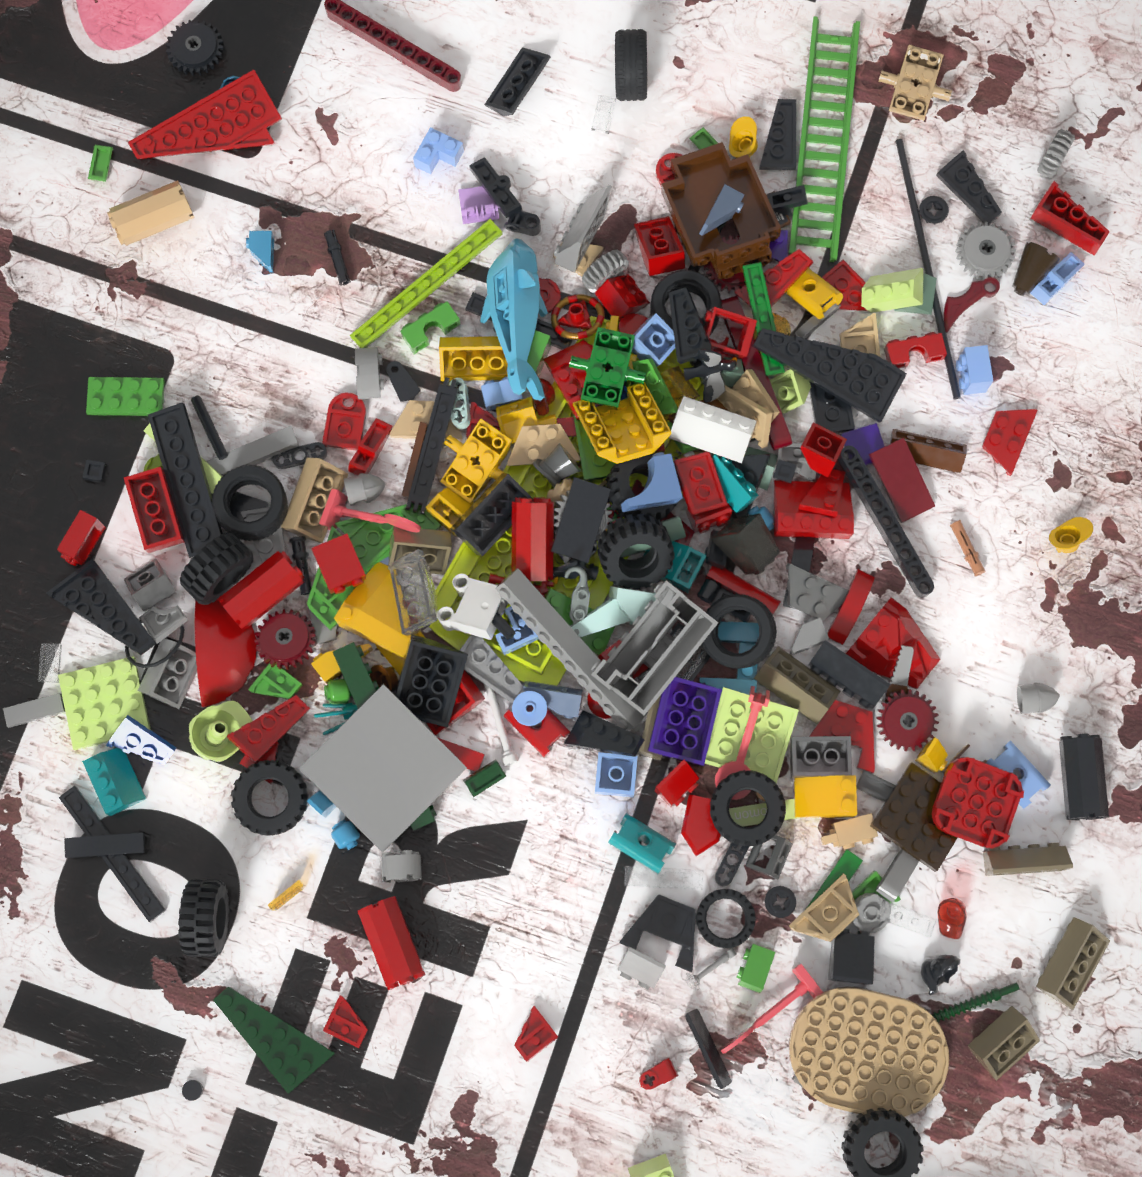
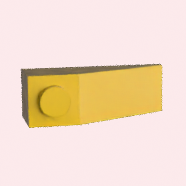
M370 644L360 645L364 656L361 658L373 651ZM333 651L318 654L313 659L314 662L311 663L326 684L329 680H334L342 674Z
M934 737L924 745L915 761L935 774L939 770L943 771L948 761L945 759L948 754L940 741Z

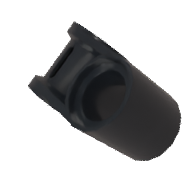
M519 211L510 216L508 222L504 225L509 231L529 236H536L541 231L539 217L536 214ZM530 223H536L534 227L528 226Z

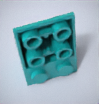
M673 541L672 545L675 553L673 565L670 570L667 569L668 574L664 578L661 577L660 580L664 582L667 580L674 587L689 593L707 555ZM650 549L646 550L644 555H646L650 551Z

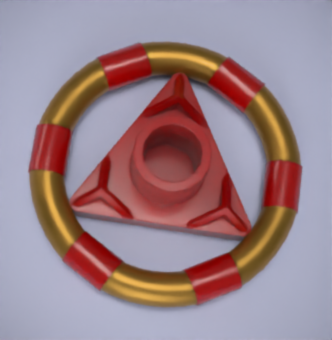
M575 294L565 297L553 308L551 324L555 332L567 339L580 340L588 338L597 332V328L603 324L605 313L601 303L594 297ZM585 302H588L597 310L598 316L593 326L591 325ZM573 303L570 305L569 311L557 320L560 310L565 305ZM560 325L583 329L585 331L572 333L566 331Z

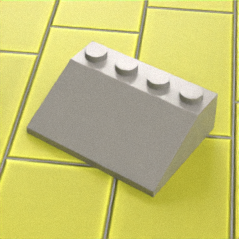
M607 185L587 197L584 204L580 203L577 209V217L572 218L569 232L565 231L561 240L563 242L562 245H558L554 252L556 265L574 273L576 272L605 217L612 188L611 185Z

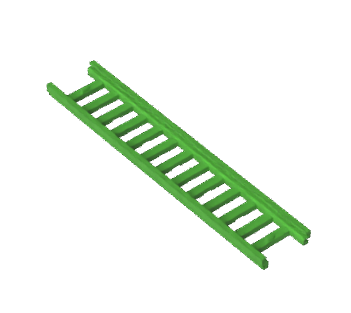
M814 16L796 187L804 185L803 176L837 180V187L804 185L806 194L835 197V205L808 202L806 205L793 208L789 255L796 251V244L830 248L829 262L834 263L838 255L860 21L853 23L851 37L819 34V19ZM817 42L850 46V54L816 50ZM815 59L849 62L848 70L815 67ZM816 75L847 79V85L844 87L813 83V77ZM812 92L845 95V103L811 100ZM810 109L844 112L843 120L809 117ZM808 126L842 129V136L808 134ZM807 142L840 146V154L807 151L806 145ZM805 159L839 163L838 171L804 167ZM800 210L834 214L833 222L799 219ZM798 227L832 231L831 239L797 236Z

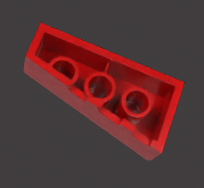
M1053 181L1030 219L1095 256L1110 231L1095 217L1089 216L1084 211L1085 208L1083 206L1077 205L1070 198L1071 196L1066 191L1063 192L1058 187L1059 185Z

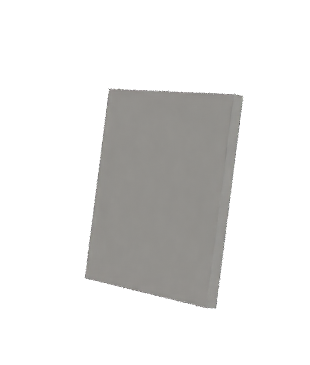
M383 684L299 769L383 853L467 767Z

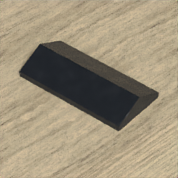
M522 47L484 105L502 116L513 115L551 56Z

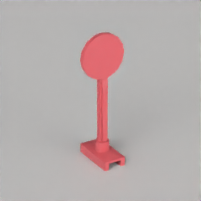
M331 489L319 522L320 525L328 527V530H331L332 526L337 529L335 523L339 522L341 517H350L376 523H388L397 528L416 533L420 532L421 529L415 522L392 514L382 516L347 509L345 504L348 497L337 489Z
M751 686L748 702H751V711L736 761L723 764L718 769L715 775L716 787L732 773L743 770L751 771L744 764L758 713L761 711L762 706L768 707L770 700L769 690H766L765 695H762L760 692L755 693V686ZM742 790L736 793L732 800L744 798L751 790Z
M802 964L792 969V972L800 981L794 987L795 989L756 1019L751 1027L721 1049L723 1054L740 1043L756 1028L764 1025L797 997L809 992L812 998H815L823 993Z

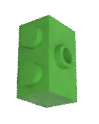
M752 944L750 949L746 948L743 959L746 960L744 967L740 966L736 976L739 979L738 985L761 993L775 952L756 944Z

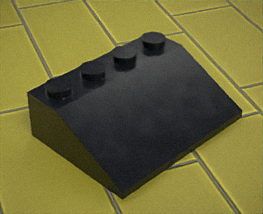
M411 634L395 696L420 721L448 728L468 654L434 640Z

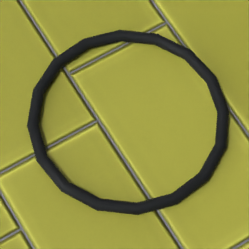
M184 625L180 626L181 631L177 644L165 658L155 663L141 664L133 660L130 656L129 648L125 646L127 659L134 666L141 668L156 667L166 662L177 652L183 641Z

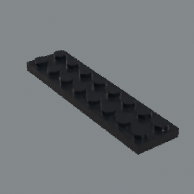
M179 403L148 414V418L188 556L192 558L207 543L219 537L223 532L213 510L211 491L185 403Z

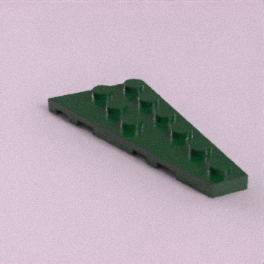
M227 987L213 999L288 1094L335 1054L332 1050L321 1045L231 987Z

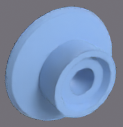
M535 691L522 692L513 702V716L523 725H536L546 716L547 703L544 697ZM528 706H533L532 712H527Z

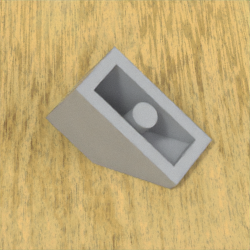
M811 617L804 621L805 624H802L790 651L791 655L819 646L825 640H829L821 618L815 619V617Z

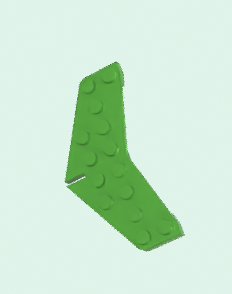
M414 504L411 505L410 511L406 510V505L374 513L382 516L392 514L406 518L418 524L421 529L438 530L441 528V524L427 511H425L424 515L420 514L422 506H419L417 513L413 512ZM355 518L335 523L344 534H348L365 575L374 564L389 556L393 525ZM333 526L327 541L341 536ZM318 567L307 601L308 608L331 631L337 625L334 619L335 615L356 586L346 587V590L339 594H330Z

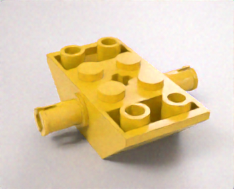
M482 418L464 444L451 434L446 438L448 441L445 440L444 445L454 450L457 456L440 482L469 503L476 499L492 478L496 480L504 473L499 467L507 456L512 443V439ZM477 457H480V458H479V462H481L480 464H477V463H476V458H477Z

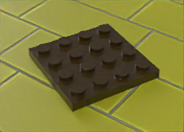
M911 762L870 827L929 869L937 872L956 842L957 837L942 832L933 822L932 809L941 782Z

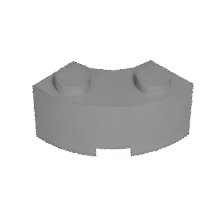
M378 347L355 349L358 399L381 398V390H384V380L380 379V365H383L382 354H378Z

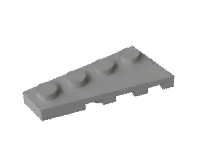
M270 507L242 511L241 514L244 521L251 522L263 517ZM281 526L269 537L253 541L262 563L277 551L280 553L284 551L286 553Z

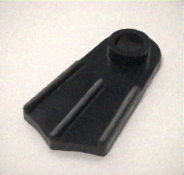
M390 362L386 367V371L400 402L414 400L421 391L400 362ZM394 367L399 369L396 373H393L391 370Z

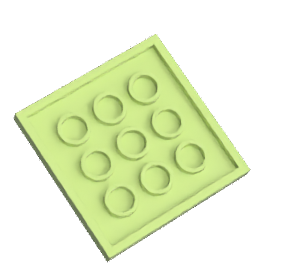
M127 658L58 675L73 750L107 743L127 715L151 730L143 693L137 691L141 684L138 668Z
M723 687L706 755V764L720 768L725 763L736 761L751 711V702H748V694ZM769 701L768 707L762 706L761 711L758 713L744 764L752 771L767 775L777 784L799 710Z

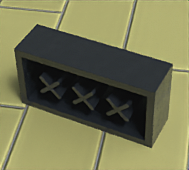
M502 473L450 529L476 555L483 556L511 527L512 502L515 501V497H532L509 474Z

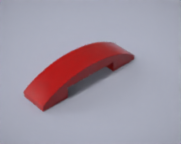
M859 569L856 570L845 599L827 632L829 639L840 645L845 643L866 602L875 577Z

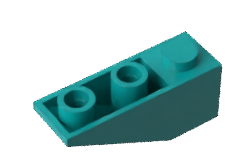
M715 454L713 458L726 501L736 513L740 512L759 496L756 488L746 481L742 471L735 468L731 463V459Z

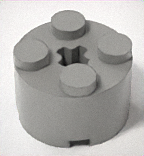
M404 850L401 851V854H394V852L382 853V882H391V880L397 882L421 880V855H419V852Z

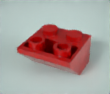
M629 274L607 279L595 292L610 315L619 316L618 321L628 314L637 313L650 303L645 293L639 289L635 280Z
M729 504L725 507L690 516L688 508L686 510V515L693 531L700 534L709 531L710 527L726 525L732 514Z

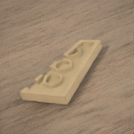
M725 385L726 391L717 399L730 412L756 420L752 438H756L759 441L758 445L761 448L768 447L773 412Z

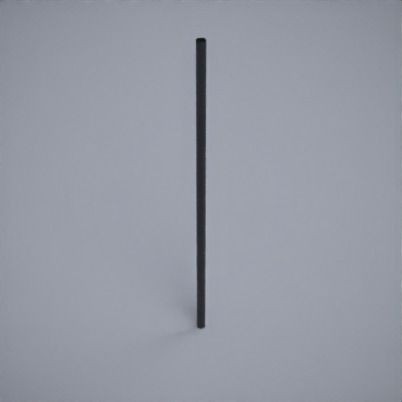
M897 139L895 142L925 274L933 276L903 139ZM935 288L933 311L938 333H942L947 352L944 360L953 399L956 400L960 399L961 396L939 298Z

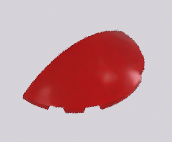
M195 600V650L202 707L224 702L227 697L234 692H238L247 682V677L250 671L254 669L257 657V645L254 642L256 636L252 625L243 631L218 600L208 605L199 604Z

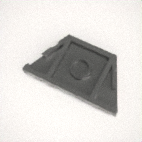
M787 563L788 606L817 619L821 618L824 621L842 605L848 592L847 589Z

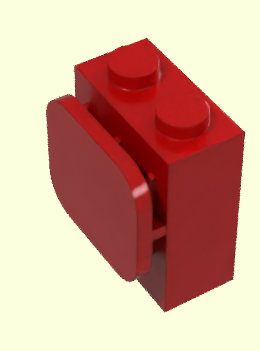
M347 533L311 548L330 594H339L344 592L346 587L351 585L355 587L364 583L363 580L366 579V575Z

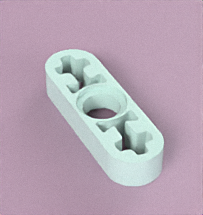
M454 378L457 379L455 387L461 385L459 386L460 394L457 393L455 404L459 400H464V403L461 407H455L454 404L451 420L457 429L462 430L467 428L471 421L468 387L463 379ZM459 413H461V415L463 416L462 422L460 423L458 422L460 421Z

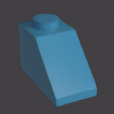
M249 231V237L246 238V248L250 250L252 256L269 272H273L274 235L272 231Z
M321 790L307 800L325 818L336 808L334 803Z

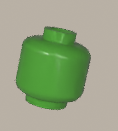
M345 679L329 680L327 685H324L325 700H329L330 704L349 702L352 694Z

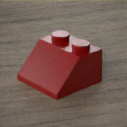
M813 422L800 449L810 469L828 477L847 439Z
M683 760L655 787L654 791L670 808L673 805L677 807L685 799L683 795L687 791L692 793L699 786L697 783L699 777L689 764Z

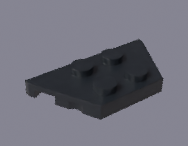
M770 454L745 455L742 463L734 460L731 462L735 468L742 471L744 478L756 488V492L758 491ZM753 502L740 512L736 513L732 509V512L741 522H746L749 515L748 511L751 509Z

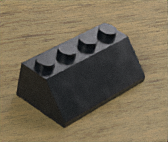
M826 640L808 664L813 673L826 677V681L829 684L842 688V692L850 698L855 697L859 700L858 703L866 709H873L891 685Z

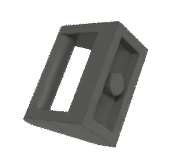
M775 835L771 839L777 842L766 869L754 865L762 844L753 846L745 866L778 880L793 843L786 838Z

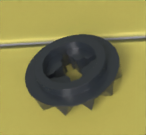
M938 196L925 198L919 207L921 219H924L926 223H933L934 225L942 223L949 213L948 204ZM932 205H933V207H934L935 210H938V211L936 212L935 216L933 215V213H932L931 211H929V210H931Z
M785 886L773 887L765 896L766 910L772 916L784 918L795 910L796 897ZM776 894L781 899L788 898L787 900H785L786 902L783 903L785 910H783V908H781L780 905L773 906V904H775V902L777 901Z

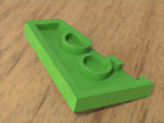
M649 358L632 362L634 370L646 372L644 382L662 415L676 413L678 407L653 359Z

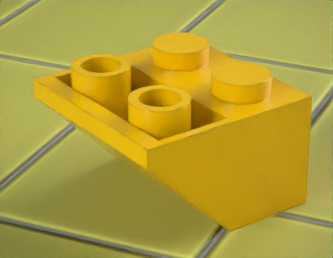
M447 487L432 499L426 506V511L456 537L457 535L450 528L474 502L469 503Z

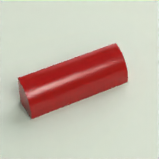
M712 566L706 575V578L715 581L721 588L733 594H743L758 599L767 606L772 615H774L781 603L780 600L725 568L721 570Z

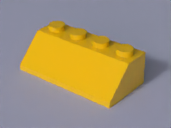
M498 336L440 337L441 381H444L445 377H449V381L454 378L472 381L502 380L508 376V363Z

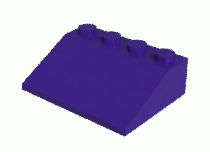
M675 677L661 694L648 751L675 760H685L690 764L704 766L722 689Z

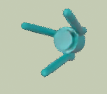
M325 703L323 707L342 708V710L314 714V717L343 715L344 720H347L358 708L356 704L353 705L352 703L334 705ZM344 723L324 731L323 735L337 731Z

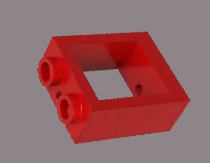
M717 307L707 311L704 321L706 322L705 330L708 338L710 337L715 316L744 325L737 350L710 342L713 350L741 359L747 357L757 320Z
M80 510L57 548L62 554L60 557L73 566L77 564L83 566L106 527L96 517Z

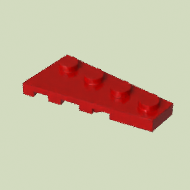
M800 249L764 272L771 307L813 264V260ZM746 285L734 291L751 308Z
M295 695L276 706L273 710L264 713L254 721L228 734L227 738L255 764L310 708Z

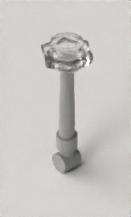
M731 948L698 975L687 973V979H685L687 985L691 989L696 988L699 990L701 978L722 963L727 962L729 958L731 959L737 953Z

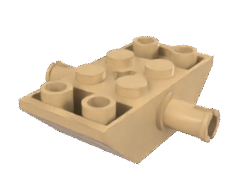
M908 45L898 75L881 71L878 82L893 85L895 88L889 111L924 121L931 98L935 97L949 102L952 90L938 87L935 84L944 54Z

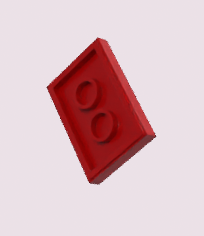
M706 451L673 461L690 516L728 505L710 452Z

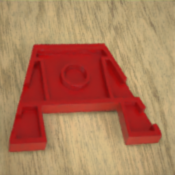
M835 700L809 737L851 736V746L862 749L856 768L874 773L873 712Z

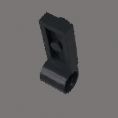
M706 578L697 593V597L712 605L718 599L733 593L721 588L715 581ZM734 610L728 613L743 622H748L752 615L745 610Z

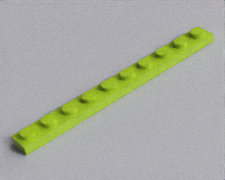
M489 219L350 335V338L359 348H367L503 235L502 231Z

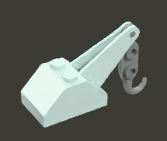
M572 566L565 573V578H568L571 572H578L580 575V580L572 593L569 612L570 619L573 621V625L570 627L579 637L626 622L632 625L638 616L642 617L646 613L644 609L651 600L653 602L656 600L654 597L656 593L610 586L609 600L588 613L590 592L585 570L579 566Z

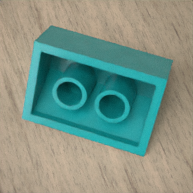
M120 748L100 752L82 761L103 810L109 816H113L146 800V796L126 752H123V749Z

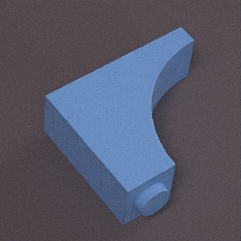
M656 453L647 462L648 480L642 493L626 499L621 504L623 512L676 504L683 498L671 454Z

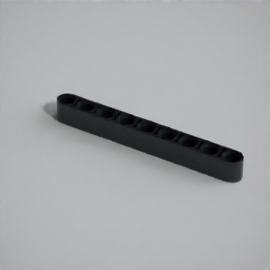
M845 446L838 457L840 465L913 592L920 598L927 597L934 590V583L857 449L853 446ZM844 453H850L852 459L847 460L844 457ZM853 469H859L862 476H856L853 473ZM863 485L869 486L871 492H865L862 488ZM872 502H878L881 508L875 509L872 506ZM887 518L890 521V525H884L881 519ZM896 534L900 539L899 542H894L891 539V535ZM901 551H906L909 554V558H903ZM910 568H917L918 575H913ZM920 584H925L928 587V592H923L920 589Z

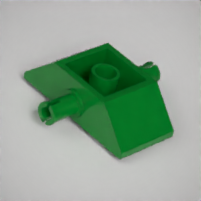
M598 327L591 357L584 359L571 356L569 368L585 370L587 373L581 400L618 408L624 383L627 380L644 384L646 372L633 370L629 367L635 335Z

